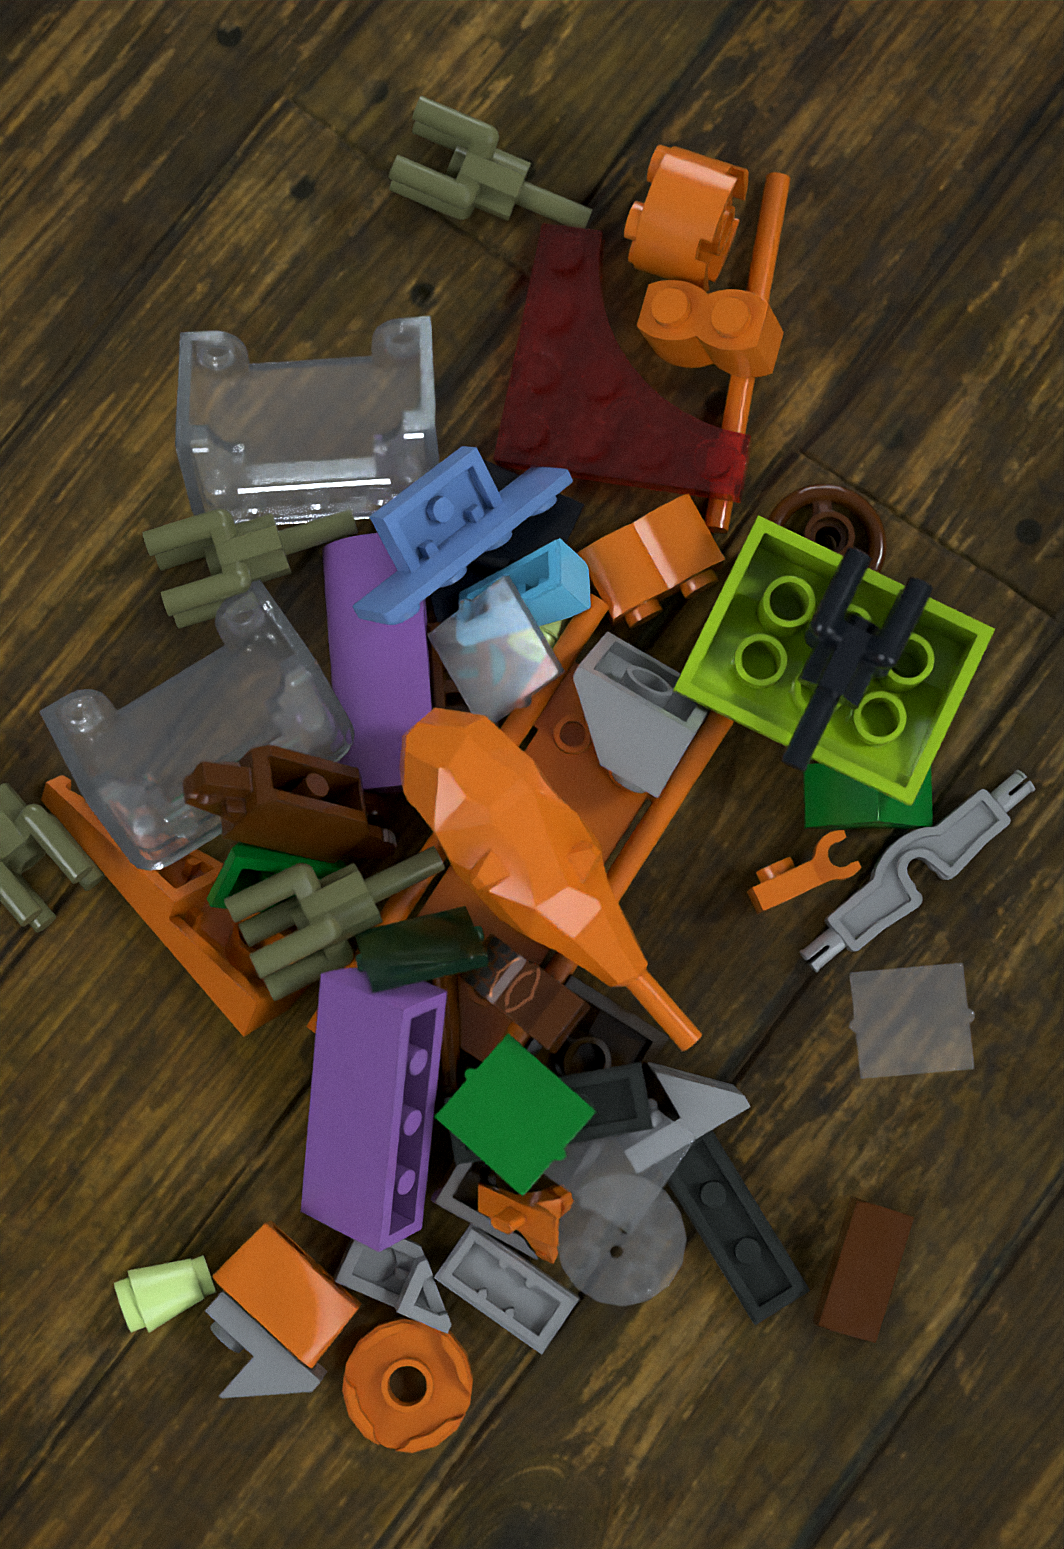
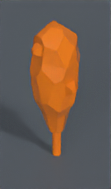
M434 708L402 735L399 769L401 785L406 795V800L412 807L417 809L431 827L452 868L501 921L528 938L560 952L592 973L609 987H627L682 1052L694 1045L701 1038L702 1033L646 970L648 963L632 928L609 886L602 860L601 843L580 816L557 795L534 760L516 746L488 717L481 714Z

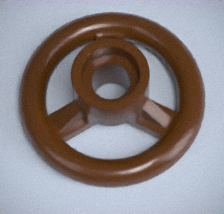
M834 484L805 486L784 497L770 513L767 520L785 527L787 521L795 512L811 504L812 518L808 521L802 536L816 543L815 537L817 535L828 534L836 542V548L832 551L844 556L848 547L854 548L855 530L851 521L845 515L832 511V503L848 509L860 520L866 531L868 539L867 555L872 558L868 568L881 573L887 552V540L883 523L873 506L853 490Z

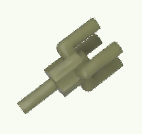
M420 96L412 116V120H415L412 133L454 151L446 175L397 154L388 177L392 180L389 187L390 191L460 220L470 217L474 207L509 221L516 204L577 231L584 232L593 209L525 181L531 163L497 149L499 133L494 126L425 96Z
M218 508L144 531L142 534L149 555H155L161 571L206 557L212 576L161 592L168 616L173 615L178 629L255 605L259 600L257 584L292 573L287 555L356 534L358 529L351 509L279 531L273 513L235 525L231 513L225 509Z
M3 783L0 785V901L22 927L29 924L38 933L47 928L56 919V915L21 873L32 868L47 853L72 884L78 882L85 891L94 888L105 878V875L55 815L47 813L38 804L26 805L9 783Z
M435 846L363 880L355 863L318 880L310 865L298 863L223 900L233 921L237 923L296 894V896L238 924L249 947L294 925L297 926L298 931L249 954L259 977L264 979L273 1000L277 1001L319 980L322 973L342 969L349 965L353 959V950L348 939L383 922L375 904L445 870V866Z

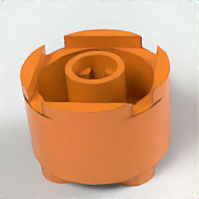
M661 144L658 145L652 155L647 172V181L652 184L645 203L635 201L627 217L624 238L632 240L628 262L632 263L635 269L667 280L685 281L700 287L705 292L709 291V281L715 282L738 228L740 220L734 218L735 207L731 205L733 197L745 201L749 180L748 170L677 146L670 148Z

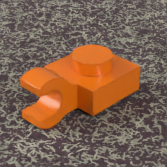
M844 830L832 831L823 836L814 847L812 859L800 866L795 867L790 856L757 871L756 875L760 884L747 891L756 913L760 914L824 883L845 880L855 875L861 869L859 861L852 862L845 867H837L830 862L828 857L831 845L847 838Z

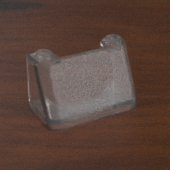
M431 316L397 318L379 325L372 334V356L250 364L244 343L235 335L217 330L181 332L175 448L193 514L198 515L222 508L231 513L235 525L271 513L274 515L276 524L306 523L351 509L354 519L370 518V515L441 462Z
M260 579L252 582L247 592L227 598L216 612L215 626L225 644L223 647L118 711L108 697L102 692L93 689L77 690L67 694L39 711L86 803L128 860L139 869L150 871L165 868L222 834L220 816L184 804L182 781L194 771L195 766L200 762L208 761L221 764L224 761L238 762L251 748L269 744L338 762L348 753L353 745L355 737L353 724L317 661Z

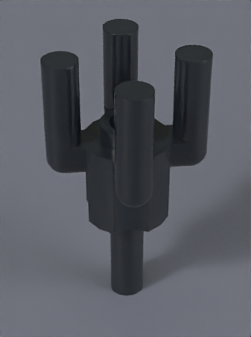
M848 547L805 632V642L812 650L797 680L812 690L813 694L780 759L784 764L802 772H805L837 705L842 704L858 709L872 679L885 677L891 668L898 663L934 589L931 585L920 579L909 577L904 588L900 589L881 629L862 617L846 613L872 560L870 556L854 548Z

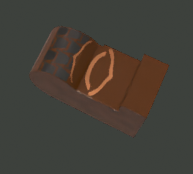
M490 933L459 974L465 982L553 1054H556L590 1009V1006L578 995L534 962L527 961L492 933Z

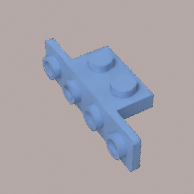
M460 447L369 516L397 571L353 605L358 618L386 625H396L413 617L420 609V602L438 588L449 586L460 580L466 574V566L482 553L499 548L508 542L512 537V530L529 516L538 515L551 508L557 501L556 495L573 482L568 469L533 466L498 492L477 447Z

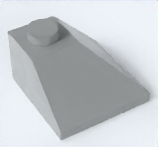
M607 631L578 666L573 675L574 683L600 765L612 771L613 778L623 787L636 793L648 792L658 798L709 709L672 692L681 675L679 672Z

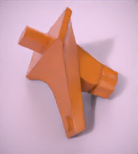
M478 1183V1212L490 1217L491 1225L505 1234H510L515 1230L519 1231L540 1259L554 1264L559 1253L557 1249L559 1218L571 1209L572 1203H574L571 1191L564 1184H554L543 1189V1191L530 1192L521 1196L504 1189Z

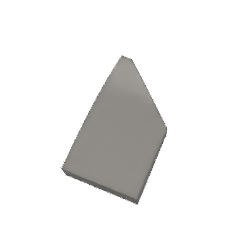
M352 1238L350 1239L333 1277L336 1283L393 1306L397 1313L448 1334L452 1324L445 1310L428 1260L419 1243L404 1238L385 1250L377 1252Z

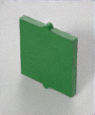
M508 1033L477 1069L469 1068L466 1070V1082L438 1112L435 1118L521 1196H524L554 1160L562 1161L566 1158V1146L593 1117L596 1111Z

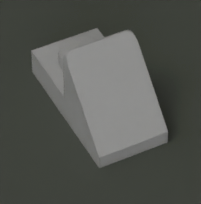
M648 1062L649 1068L670 1102L671 1107L663 1112L660 1111L659 1107L650 1108L653 1129L624 1134L617 1138V1141L638 1174L751 1106L745 1096L733 1084Z
M225 1290L205 1310L215 1320L210 1328L222 1343L236 1353H240L245 1348L254 1356L219 1395L220 1398L312 1392L328 1372L318 1362L313 1368L305 1365Z

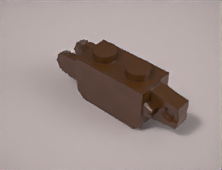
M269 744L251 748L238 762L224 761L221 764L202 761L182 781L184 804L220 816L222 835L225 839L335 864L344 855L361 859L367 858V860L373 859V861L376 859L382 860L389 855H394V849L397 847L395 834L387 829L382 830L381 827L377 826L385 821H389V814L392 813L390 801L387 800V797L383 798L382 795L376 796V793L364 791L360 771L353 766Z

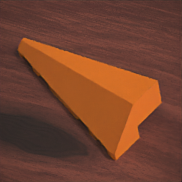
M63 775L46 782L41 801L59 819L86 854L243 1037L287 1011L311 985L309 984L277 1001L273 1000L264 979L259 977L249 954L298 931V928L294 925L249 947L238 924L260 912L235 923L228 909L210 907L206 899L224 865L222 862L162 829H159L153 836L124 820L125 809L109 801L103 808L72 791L71 779Z

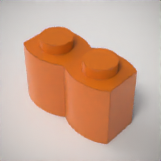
M663 280L648 285L637 327L644 338L662 360L685 368H699L715 364L719 369L728 374L744 378H757L773 374L784 334L769 303L760 296L736 289L719 290L707 294L700 287L679 280Z
M689 493L658 507L635 522L600 538L577 552L588 565L590 586L595 596L603 600L610 607L606 612V616L611 625L614 626L626 620L629 628L637 627L660 614L663 609L659 602L666 597L681 591L685 599L713 586L719 581L715 572L723 567L725 561Z

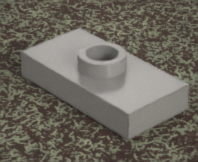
M473 1224L469 1225L434 1277L540 1354H543L579 1300V1296L497 1238Z

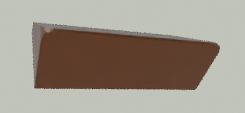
M854 1196L850 1197L812 1320L818 1327L876 1343L914 1220L913 1216Z

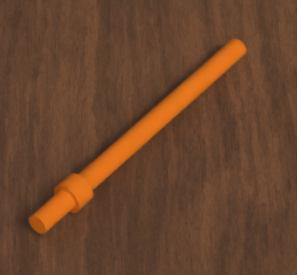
M778 172L766 175L746 286L747 292L760 296L768 303L790 185V177ZM730 376L717 452L710 454L706 481L711 483L705 524L712 533H728L735 490L743 486L747 460L742 457L755 378Z

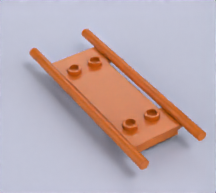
M590 594L591 608L573 616L500 730L518 747L532 726L538 730L524 752L534 760L557 795L580 816L601 843L604 865L646 800L652 802L606 873L609 886L619 903L734 721L712 710L692 738L658 798L648 792L636 793L620 785L613 778L612 771L601 766L573 679V675L580 665L575 662L576 658L610 608L603 600ZM432 832L420 852L435 846L444 863L447 856L434 832ZM451 865L413 923L408 921L407 918L435 875L392 895L380 912L383 922L368 930L353 953L351 963L344 967V969H382V964L392 960L457 959L460 1048L483 1062L508 1033L525 1047L531 1036L465 982L459 974L490 933L527 961L530 960L539 967L551 948L528 938L501 921L460 878ZM556 951L544 971L564 985L569 975L574 973L578 964ZM318 1008L306 1025L314 1033H316Z

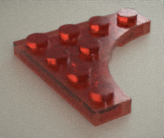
M542 223L493 457L495 463L500 467L526 471L531 467L568 469L572 478L678 494L689 493L691 496L741 503L753 443L751 435L722 429L681 411L661 397L643 380L629 363L618 345L607 318L602 288V261L605 246L603 232L600 230Z

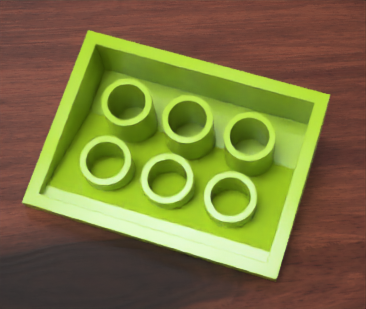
M758 515L672 692L787 747L813 694L812 690L797 680L812 650L805 642V632L843 556ZM868 568L846 613L862 617L881 629L900 589H903L905 585ZM929 598L898 663L891 668L885 677L872 679L858 709L842 704L837 705L811 759L911 806L995 629Z

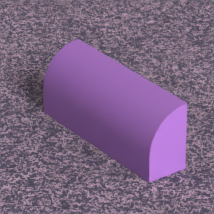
M378 533L347 537L331 542L322 549L337 762L359 769L364 791L376 793V795L404 793L399 769L402 735L433 709L426 599L420 602V609L413 617L396 625H386L359 619L353 609V605L394 574L397 569Z
M345 968L322 973L320 978L301 1212L373 1250L381 1252L422 1229L447 991L395 971L376 968Z

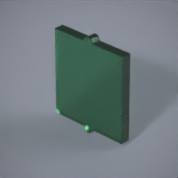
M466 906L370 928L355 935L359 954L355 957L358 971H366L373 993L489 966L488 956L482 944L484 942L483 928L481 926H474Z

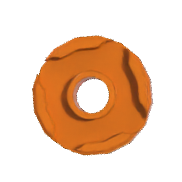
M402 1316L379 1323L360 1338L346 1363L342 1393L350 1419L365 1438L386 1448L414 1453L439 1445L458 1429L471 1403L473 1373L466 1350L451 1331L447 1334L407 1316ZM403 1366H411L423 1373L427 1382V1390L421 1398L416 1401L406 1402L395 1397L389 1383L390 1376L396 1369Z

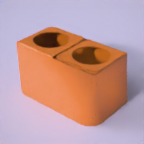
M270 1220L238 1249L212 1277L221 1288L305 1365L313 1368L362 1303L345 1287L336 1283L332 1275L320 1264L315 1263L316 1261Z

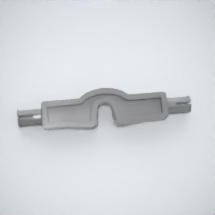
M1016 770L1013 775L991 793L982 789L972 794L934 827L914 830L891 843L877 859L872 869L870 880L827 915L825 923L829 928L803 950L799 951L804 960H809L826 946V949L809 962L808 965L815 972H818L820 968L845 947L850 952L860 950L882 930L922 904V894L916 890L914 882L907 873L908 864L912 859H919L924 862L942 880H949L955 877L986 843L1010 824L1011 819L1007 812L1028 794L1035 791L1032 782L1028 781L1009 795V792L1026 779L1027 776L1020 770Z

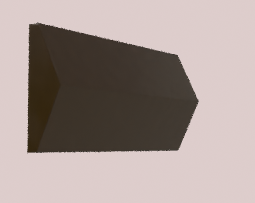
M569 975L564 986L583 999L590 1006V1009L556 1054L547 1050L533 1037L529 1039L525 1048L557 1077L641 1062L645 1078L650 1070L647 1063L655 1062L669 1036L579 979ZM609 1137L568 1144L565 1148L567 1152L566 1158L562 1161L554 1160L526 1193L543 1191V1189L554 1184H564L571 1191L572 1198H574ZM453 1160L432 1195L431 1200L442 1208L537 1260L538 1256L519 1231L515 1230L510 1234H505L491 1225L490 1217L478 1212V1183L504 1189L516 1195L519 1193L483 1160L455 1165V1160Z

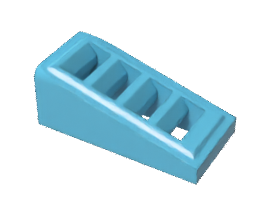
M559 538L459 593V640L466 646H471L560 621L590 609V579L587 563ZM492 604V610L486 613V605Z

